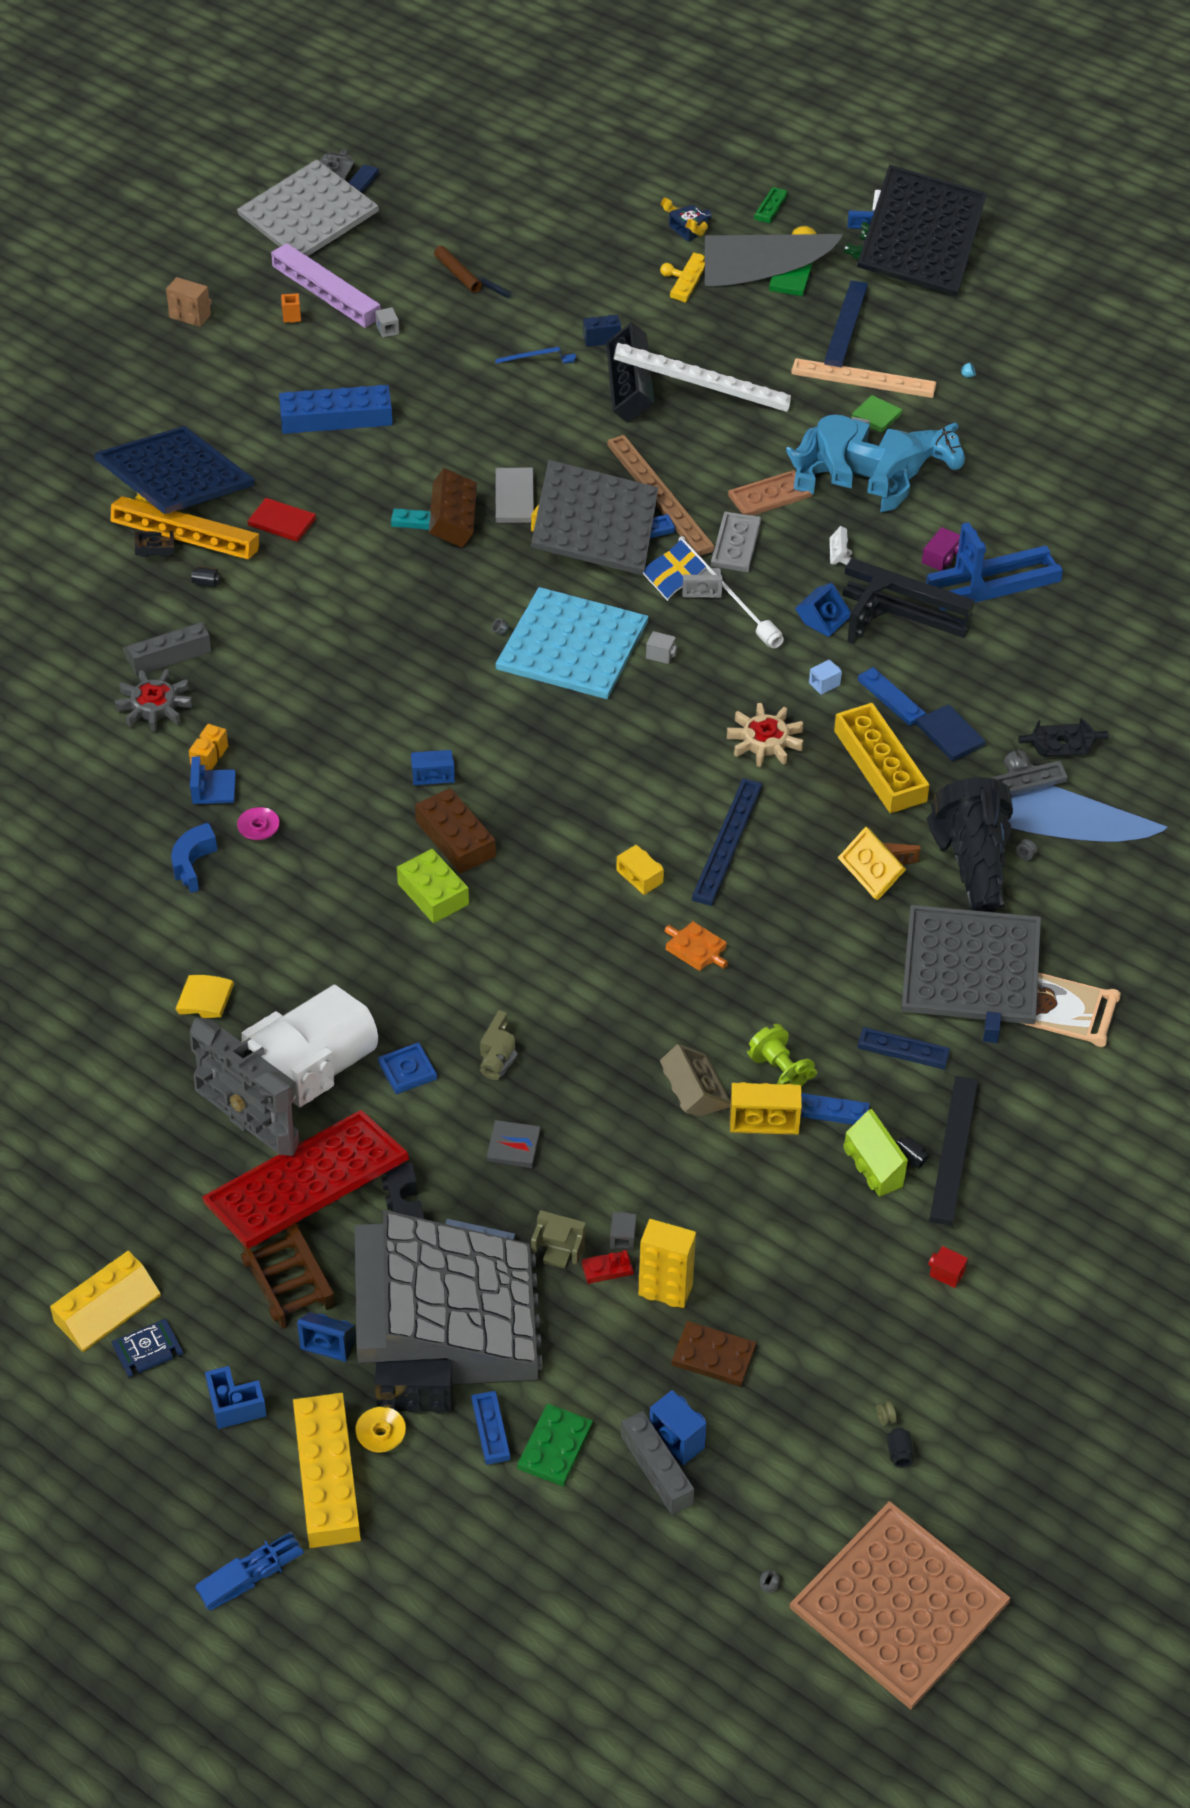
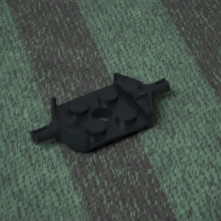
M1080 718L1079 724L1040 726V720H1038L1033 734L1019 735L1018 742L1019 744L1031 743V746H1034L1037 753L1044 757L1086 755L1091 752L1096 740L1108 739L1109 734L1108 731H1094L1083 718Z

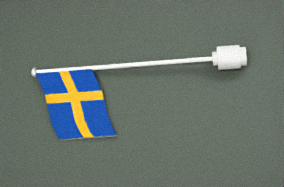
M683 536L679 538V542L671 550L651 562L643 572V575L667 601L676 591L683 588V575H700L705 569L712 575H717L685 541ZM722 581V586L758 624L756 629L757 636L768 647L773 649L779 647L784 640L782 632L770 620L761 622Z

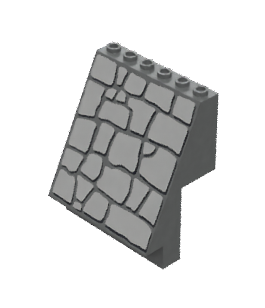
M383 1210V1224L355 1225L358 1363L448 1358V1360H451L453 1384L538 1380V1370H542V1355H537V1349H541V1336L535 1332V1328H540L539 1313L534 1314V1308H538V1293H533V1287H537L536 1273L531 1271V1267H536L535 1253H530V1244Z

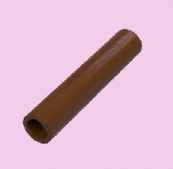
M438 246L434 251V256L472 293L480 291L482 288L481 281L444 246Z

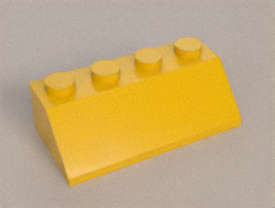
M127 1251L52 1304L50 1308L56 1325L84 1352L159 1298L161 1294L144 1266Z

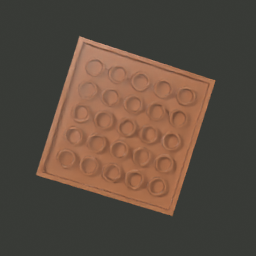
M889 1501L790 1603L789 1608L911 1710L1009 1604L1010 1597Z

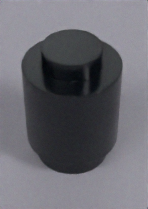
M198 566V568H193L191 581L197 586L216 588L217 584L221 582V573H218L217 568Z
M909 1136L905 1138L900 1137L896 1142L907 1158L909 1166L912 1168L915 1166L917 1169H920L925 1164L929 1154L923 1146Z
M903 1428L893 1429L886 1437L890 1460L895 1467H908L913 1464L915 1457L911 1433Z

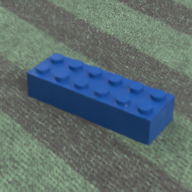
M389 385L279 393L283 434L392 426Z

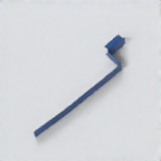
M560 347L499 358L496 359V363L560 351L563 364L575 362L576 354L562 356Z

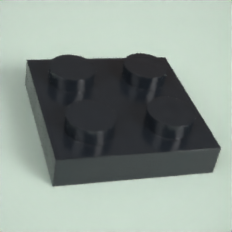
M135 531V555H140L141 557H148L150 555L166 557L174 555V531H169L170 538L162 536L161 532Z

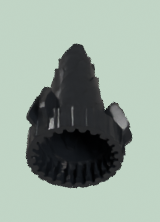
M984 777L965 778L947 784L934 795L933 803L931 804L932 813L927 817V824L934 840L939 846L940 851L943 852L951 845L959 866L961 881L965 883L969 904L973 911L995 912L998 908H1005L1002 883L1004 882L1002 866H1005L1004 851L1011 833V824L1008 820H1010L1013 814L1010 788L1002 781Z

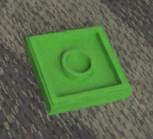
M871 395L852 413V417L870 420V428L882 433L902 415V409Z

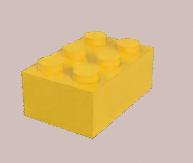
M732 1083L730 1132L799 1135L802 1108L801 1085Z

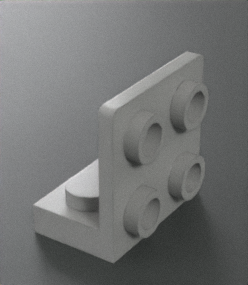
M711 568L717 575H712L707 569L700 575H683L682 597L721 598V569Z

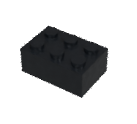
M451 1360L376 1362L375 1394L377 1407H388L395 1411H408L410 1413H418L420 1411H432L434 1413L451 1412L453 1390Z

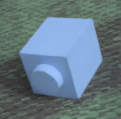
M831 660L825 661L810 669L809 684L822 695L840 686L842 671Z

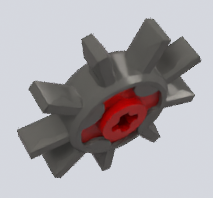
M168 669L164 670L159 680H148L146 673L143 670L139 671L140 684L136 687L123 682L119 684L120 693L131 698L114 700L116 712L133 709L126 716L129 727L140 718L149 720L151 731H156L157 720L165 717L179 724L180 717L175 708H192L193 706L192 697L177 696L189 690L188 681L185 679L173 685L169 684L170 673Z

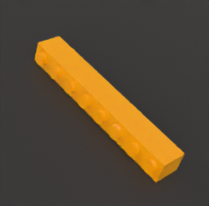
M123 496L111 504V522L143 531L161 532L162 536L170 538L169 531H174V539L244 559H250L259 549V533L178 511L164 514L152 504Z

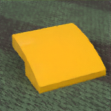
M189 975L176 1006V1011L179 1015L199 1013L201 1018L222 1017L234 982L216 976Z

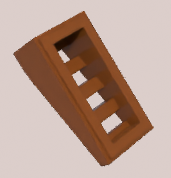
M883 843L902 865L918 863L919 845Z

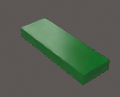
M772 187L754 214V220L770 224L788 197V191Z

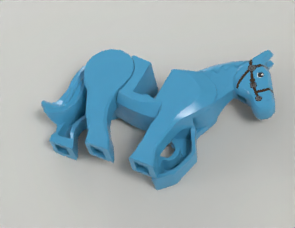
M828 415L818 422L817 427L807 430L800 446L796 450H793L791 447L786 448V452L796 468L794 490L801 492L809 491L813 494L816 480L814 475L827 471L831 474L832 484L852 488L854 473L870 478L867 493L882 496L880 512L896 509L909 495V479L919 472V468L930 456L944 461L952 470L960 469L965 462V454L959 437L954 433L959 427L957 423H952L941 430H923L910 433L887 429L880 445L877 446L867 443L870 424L856 419L852 420L843 415Z

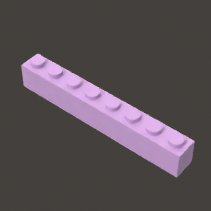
M287 243L271 252L272 266L364 328L376 322L375 311L381 310L378 302L372 300L366 294H363Z

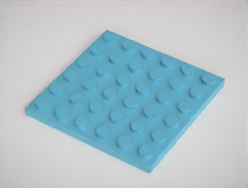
M538 587L496 662V669L608 699L648 623V616Z

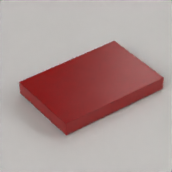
M265 498L247 522L248 526L298 542L316 520V514Z

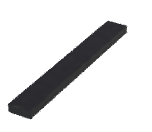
M955 1076L929 1222L948 1226L953 1225L978 1083L976 1079Z

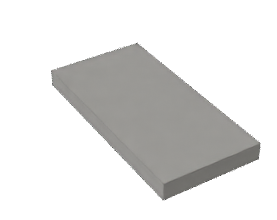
M496 468V523H531V513L534 511L533 468Z
M724 512L711 560V567L749 572L762 517Z

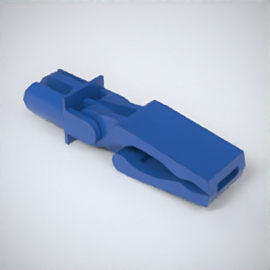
M290 1531L270 1544L264 1541L265 1545L253 1551L249 1556L243 1559H234L196 1584L195 1589L202 1598L206 1608L211 1611L255 1587V1582L272 1575L278 1570L281 1573L280 1567L303 1555L304 1550L299 1546V1542L293 1532Z

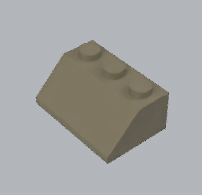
M677 1044L660 1060L664 1068L663 1073L669 1078L672 1084V1091L678 1096L681 1102L680 1107L685 1113L701 1117L730 1107L731 1101L705 1053Z

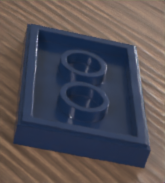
M949 704L916 719V725L952 762L985 746L986 741Z

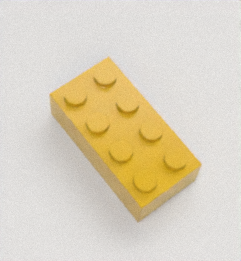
M649 1219L640 1242L639 1296H643L648 1300L666 1303L671 1307H685L693 1286L695 1231Z

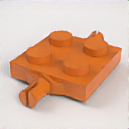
M694 921L679 931L671 925L666 926L664 932L673 938L666 943L665 950L699 971L712 963H715L722 969L728 965V961L719 956L726 949L727 942Z

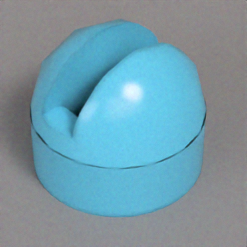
M971 362L961 368L962 376L965 378L976 376Z

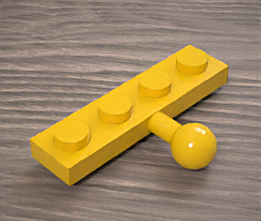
M693 252L683 271L674 269L670 263H664L661 266L660 272L663 276L669 277L673 275L679 277L670 292V298L687 302L705 270V256Z

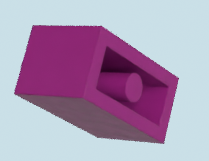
M941 527L924 547L922 563L943 571L947 565L949 566L952 563L953 557L958 553L960 535Z

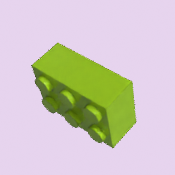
M433 849L397 867L398 885L433 924L469 905L468 887Z

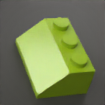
M870 1109L846 1132L843 1146L848 1156L851 1155L854 1159L857 1170L867 1178L870 1189L875 1190L877 1195L881 1197L903 1187L908 1160L875 1112Z

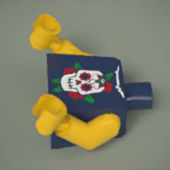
M663 198L660 205L665 211L669 212V227L688 242L705 234L708 228V220L712 218L711 212L708 209L701 211L695 205L677 208L672 205L673 202L670 199Z

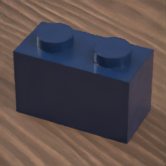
M618 315L583 319V338L586 347L606 345L609 339L621 331Z

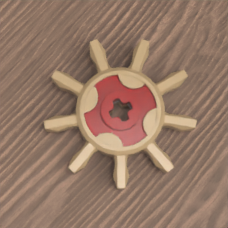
M758 703L757 716L751 719L739 711L735 713V722L744 728H727V739L743 740L742 743L735 746L734 755L738 757L750 750L756 754V766L761 767L764 761V756L776 755L783 765L786 764L787 754L783 750L785 747L798 751L803 749V740L788 736L802 733L803 722L786 724L784 722L787 717L786 707H783L776 716L765 715L762 703Z

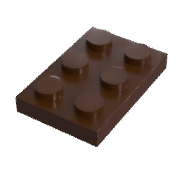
M687 1321L671 1365L741 1387L754 1354L756 1342Z

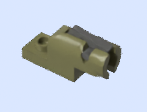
M498 1010L480 1042V1052L483 1057L480 1072L492 1080H498L500 1076H503L518 1057L515 1051L514 1035L507 1032L509 1029L507 1012Z

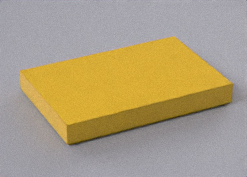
M865 827L838 857L876 900H879L906 870L901 862L868 827Z

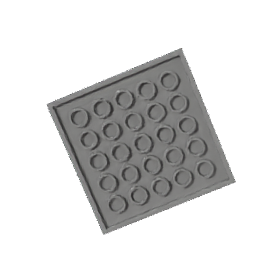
M318 160L311 162L237 209L239 216L276 245L281 247L287 243L306 256L311 255L379 211L377 204Z

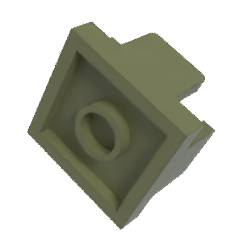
M540 1210L537 1217V1226L531 1239V1252L536 1253L539 1245L547 1247L543 1258L545 1264L566 1268L570 1255H572V1263L577 1264L580 1256L582 1257L585 1251L586 1222Z

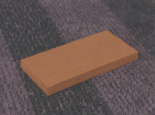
M795 470L728 491V496L740 512L752 516L812 497V494L809 491L801 492L794 490Z

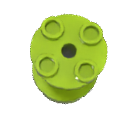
M773 1024L774 1028L770 1030L768 1027L760 1030L749 1043L751 1049L747 1050V1054L755 1063L768 1061L773 1067L779 1066L783 1073L777 1084L803 1086L808 1080L816 1076L815 1063L811 1059L799 1060L796 1063L790 1060V1051L785 1047L789 1034L781 1024Z

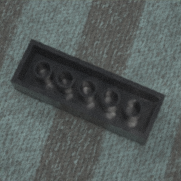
M630 322L606 342L612 409L615 414L627 423L637 418L640 413L650 408L654 403L651 370L614 359L617 343L649 352L647 333L633 322Z

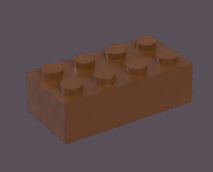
M446 468L441 470L433 482L429 534L461 548L464 547L474 530L477 482Z
M451 788L415 804L416 822L460 874L496 857L494 837Z

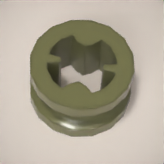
M886 1401L885 1405L881 1403L876 1405L877 1415L883 1426L887 1425L889 1421L891 1423L896 1422V1413L890 1401Z

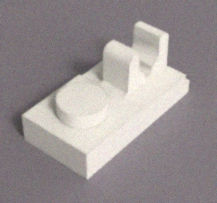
M842 526L830 537V564L836 565L838 562L847 565L851 559L849 556L852 554V551L847 549V529Z

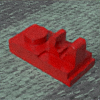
M627 1250L582 1259L581 1263L587 1284L634 1274Z

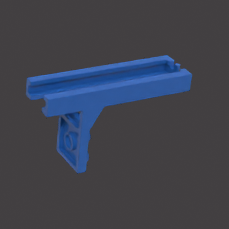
M967 522L961 525L955 568L927 574L926 584L938 588L971 581V586L950 590V592L975 600L974 603L1061 582L1063 569L1059 564L1055 563L1047 546L983 561L984 553H986L985 543L980 540L977 531ZM1043 563V565L1049 564L1048 567L987 582L982 579L983 577Z

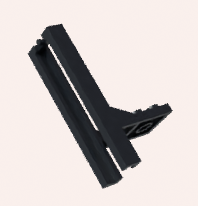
M851 558L845 566V575L870 583L866 587L848 581L847 587L844 586L842 596L858 601L850 613L847 642L855 644L858 638H862L866 625L869 626L872 619L887 612L965 638L970 630V618L973 615L972 610L975 600ZM888 589L965 616V619L961 620L880 591Z

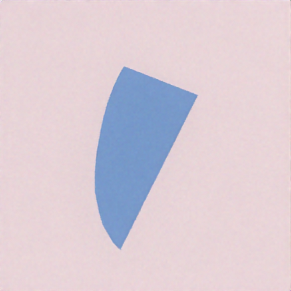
M1053 785L1011 795L1013 814L1008 822L1011 824V828L1026 832L1077 840L1119 842L1150 837L1167 828V826Z

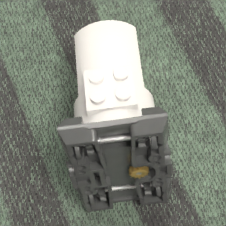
M336 985L330 986L283 1016L275 1011L241 1032L242 1041H239L211 1019L197 1017L194 1019L190 1029L191 1050L196 1054L197 1069L194 1072L195 1091L230 1117V1121L242 1131H249L279 1155L293 1156L299 1144V1130L293 1127L292 1103L300 1108L312 1101L315 1097L334 1086L335 1075L375 1050L378 1043V1033L374 1019L365 1005Z

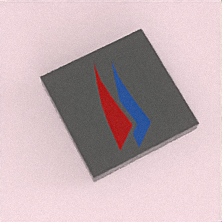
M495 1120L487 1153V1162L532 1168L540 1135V1126Z

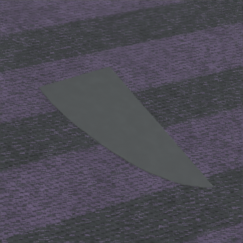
M843 234L705 236V286L745 283L800 268L812 263L832 250Z

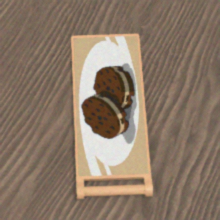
M1038 973L1035 1024H1020L1086 1040L1098 1047H1104L1107 1043L1106 1035L1116 1002L1120 999L1121 993L1116 989L1105 990ZM1104 997L1107 999V1004L1098 1033L1091 1034L1101 998Z

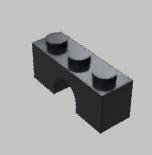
M401 1164L385 1172V1177H381L383 1191L388 1190L389 1196H385L387 1210L392 1209V1212L424 1219L421 1201L408 1202L403 1200L408 1196L417 1195L413 1164Z

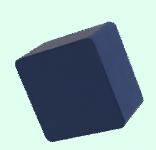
M986 1012L984 1042H998L1001 1013Z

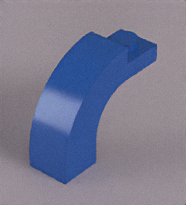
M209 823L196 826L185 832L177 840L172 850L171 859L175 880L181 879L183 886L187 885L190 893L199 891L197 876L192 867L193 863L199 857L217 851L216 837Z

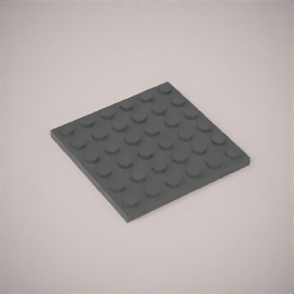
M548 460L530 547L643 575L658 487Z
M911 905L901 1012L985 1020L986 1012L989 1011L1001 1013V1021L1035 1024L1041 917Z

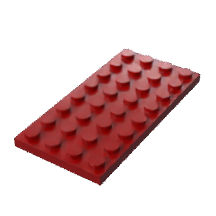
M359 1110L299 1143L293 1156L277 1155L202 1196L204 1204L247 1249H250L385 1172L409 1160V1156L404 1148L368 1115Z

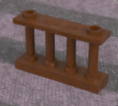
M296 1223L287 1227L285 1239L252 1252L251 1249H247L242 1244L244 1252L241 1254L242 1262L245 1267H250L271 1307L269 1308L270 1316L274 1322L278 1321L281 1329L286 1328V1314L312 1303L322 1302L326 1310L335 1307L334 1293ZM283 1249H294V1257L261 1270L257 1263V1260ZM297 1265L299 1267L303 1266L305 1270L303 1275L270 1288L266 1278ZM307 1283L314 1286V1293L283 1306H280L276 1299V1296Z

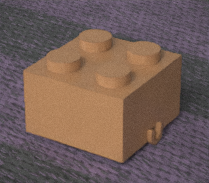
M176 277L166 288L170 318L201 327L211 316L210 305L212 300L209 298L208 286Z

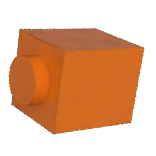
M299 293L281 294L283 323L301 322Z

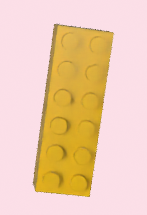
M873 703L836 714L835 733L890 814L927 802L929 783Z
M343 1393L293 1399L309 1548L361 1541Z

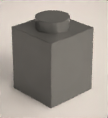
M613 1212L610 1249L634 1250L636 1214Z

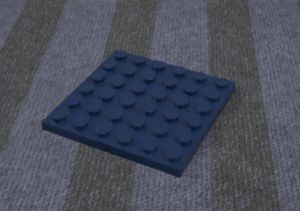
M186 426L95 453L96 461L164 514L254 486L255 481L252 476Z

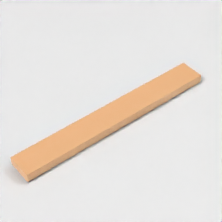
M795 358L792 367L793 375L930 398L934 396L937 383L935 381L846 366L824 365L822 362Z

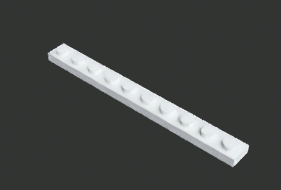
M617 343L614 355L615 360L786 412L789 409L791 395L784 392L771 390L748 381L735 379L732 376H725L715 371L683 363L679 360L666 358L663 355H656L646 350Z

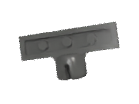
M1017 750L1019 756H1017L1015 751L1006 755L1003 763L1008 771L1007 774L991 777L1006 784L1010 788L1011 795L1063 783L1068 778L1060 761L1034 766L1031 764L1027 753L1023 750Z

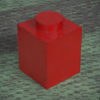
M942 1246L938 1254L934 1252L929 1260L928 1265L931 1266L930 1277L956 1288L966 1271L968 1258Z

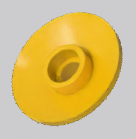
M388 1407L369 1409L360 1416L356 1424V1437L359 1443L372 1452H387L396 1448L404 1439L406 1432L403 1417L397 1411ZM379 1432L385 1433L384 1435H377Z

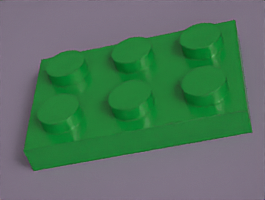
M547 1403L517 1464V1469L564 1487L593 1426V1420Z

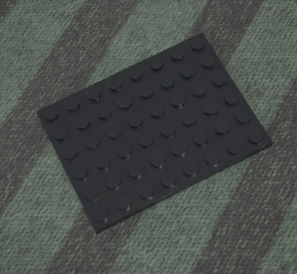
M889 164L857 267L957 297L987 193Z

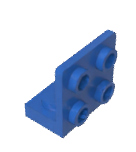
M451 750L411 753L413 785L455 782L454 761Z
M200 756L192 757L190 779L192 803H233L235 800V770H205V765H201Z

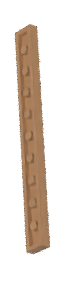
M625 435L609 439L608 447L636 482L658 487L656 507L663 515H669L676 532L680 536L685 537V541L699 556L713 552L714 545Z

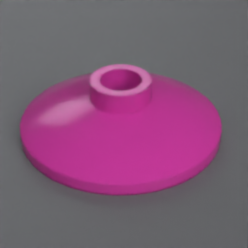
M264 807L246 810L237 821L238 831L241 835L252 840H263L271 837L277 832L280 824L278 815Z

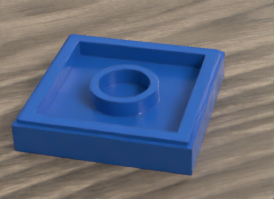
M419 1042L378 1057V1063L395 1094L437 1080V1074Z

